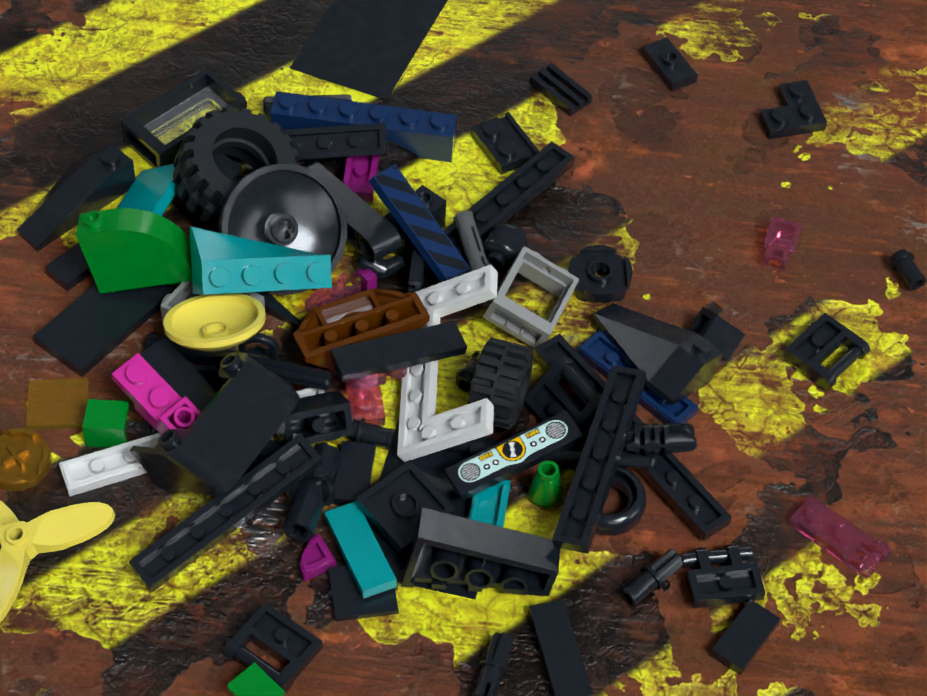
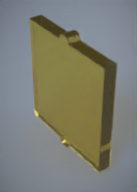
M89 379L29 380L28 400L24 402L25 409H27L26 428L33 430L82 427L87 401L90 399L88 398Z

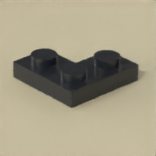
M807 80L779 84L777 93L783 106L763 109L759 116L769 140L824 131L827 126V120Z

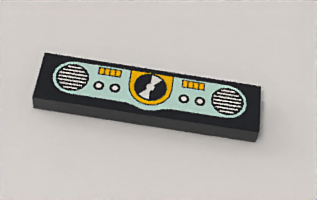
M565 410L446 468L445 476L460 500L464 501L582 443L583 434Z

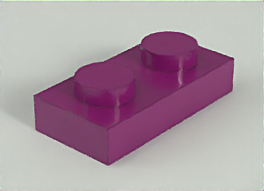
M380 156L347 158L343 183L365 202H373L374 189L368 181L377 175Z

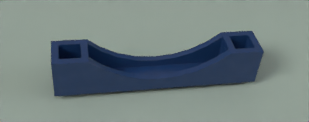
M276 91L270 112L271 123L276 122L282 127V130L385 123L388 141L412 151L422 159L452 162L456 144L457 115Z

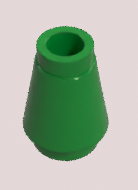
M553 461L540 463L529 486V496L539 507L550 508L558 503L563 496L559 467Z

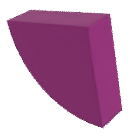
M368 268L365 270L358 269L350 274L349 281L359 292L372 288L377 289V275Z
M320 534L308 541L302 553L300 571L304 582L328 571V567L336 566V560Z

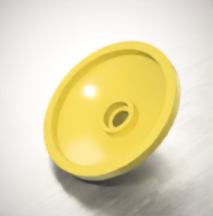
M240 293L205 294L187 299L171 308L164 317L163 326L166 336L182 347L205 352H216L233 348L252 338L263 327L266 315L263 304L251 296Z

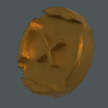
M10 428L2 431V435H0V489L23 491L36 486L48 474L52 461L51 450L48 443L37 431L27 428Z

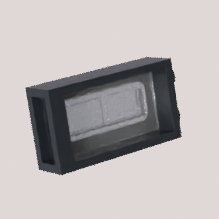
M206 68L120 120L123 141L153 168L174 164L175 157L184 138L197 119L205 117L206 113L213 110L221 112L222 108L234 107L235 111H239L240 108L247 109V101L240 92H236L228 86L221 76H216Z

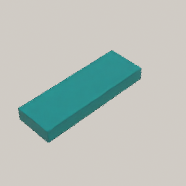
M355 502L325 511V521L363 599L396 588L397 579L363 512Z

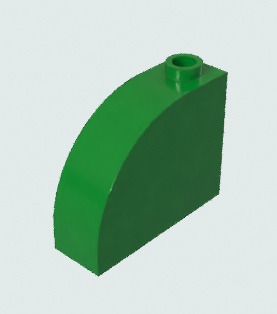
M132 208L90 211L80 214L76 237L100 294L192 281L190 239L182 229L170 220L149 211Z

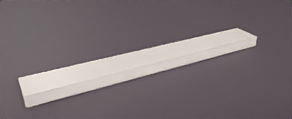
M312 387L296 391L300 398L325 393L324 390ZM160 433L60 462V471L69 497L146 474L147 471L129 450L133 446L155 448L161 436Z

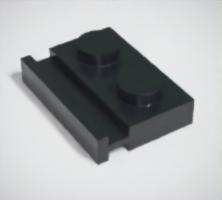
M509 112L505 113L503 118L495 117L471 127V137L500 175L520 168L539 152Z

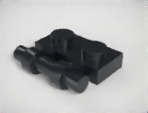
M737 544L725 545L724 549L707 550L706 547L694 548V551L690 553H681L683 558L682 567H696V569L687 570L686 574L693 608L748 602L750 599L753 601L764 599L765 589L757 562L745 564L742 562L743 560L753 559L751 546L738 547ZM726 563L727 566L712 567L711 564Z

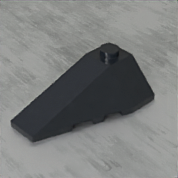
M615 303L594 313L592 318L611 343L621 346L625 351L624 359L630 366L636 365L638 369L645 370L647 377L646 387L671 406L709 384L723 355V352L699 334Z

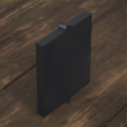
M389 559V560H387V562H388V564H389V566H390V568H391V562H390V559ZM347 565L328 567L331 590L328 591V597L333 600L336 622L399 614L395 592L398 590V583L396 588L363 599Z

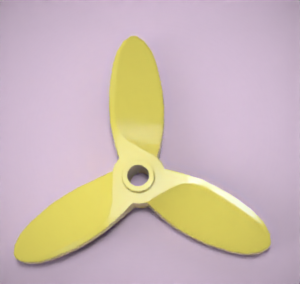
M0 500V623L8 614L17 598L31 559L38 553L64 550L100 534L114 521L115 512L112 507L101 502L74 504L51 510L29 522L19 521L11 509Z

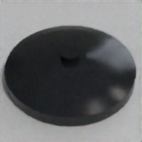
M272 164L249 172L232 187L220 211L218 233L316 254L331 255L332 273L345 249L347 219L338 194L318 173L295 164ZM309 289L263 292L271 294L288 295L301 293Z

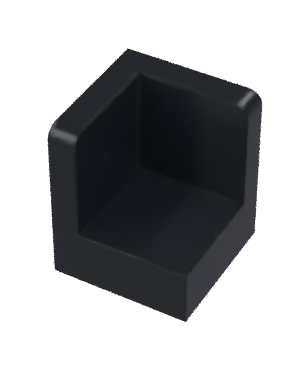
M702 307L688 328V331L699 334L723 352L722 359L729 360L745 336L742 331L705 307Z

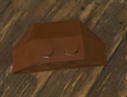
M372 288L312 308L302 321L299 329H296L293 333V339L306 363L336 372L329 356L332 348L423 328L430 321V315L415 292H407L405 294L395 290Z

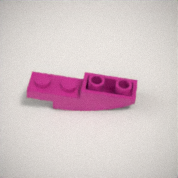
M139 353L112 373L111 379L135 403L134 408L161 435L169 429H188L201 413L186 396L181 398Z

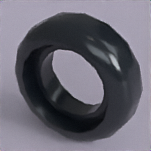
M617 466L611 484L612 487L620 489L625 494L628 505L621 512L615 514L602 513L595 532L598 535L617 536L629 532L641 521L646 510V490L641 480L628 469Z

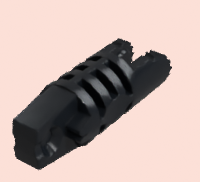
M653 423V425L631 424L622 453L639 455L640 453L649 454L651 452H654V454H659V452L668 454L694 451V449H697L696 446H698L696 437H694V426L689 423H662V425H658V423Z

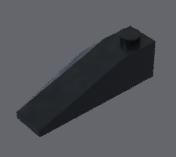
M114 144L91 151L67 169L19 226L17 234L38 252L77 226L81 213L99 211L127 193L136 180L133 160Z

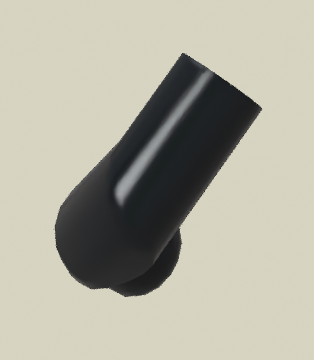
M361 254L356 259V265L359 269L365 270L368 268L377 275V279H383L406 268L404 259L400 254L386 260L381 258L374 263L368 261Z

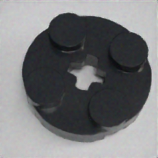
M591 245L581 249L579 255L571 258L568 272L579 278L574 289L575 297L580 301L598 303L623 300L627 290L630 288L633 274L629 259L626 256L623 259L620 255L616 254L617 250L610 246ZM597 270H601L603 275L607 276L598 277L595 274Z

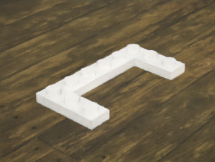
M488 265L416 291L415 293H417L430 315V321L423 328L440 324V317L497 298V270L492 265ZM438 360L406 367L402 370L397 456L404 462L493 434L494 405L487 398L436 415Z

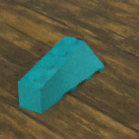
M190 227L193 294L205 295L332 288L331 255L316 254Z

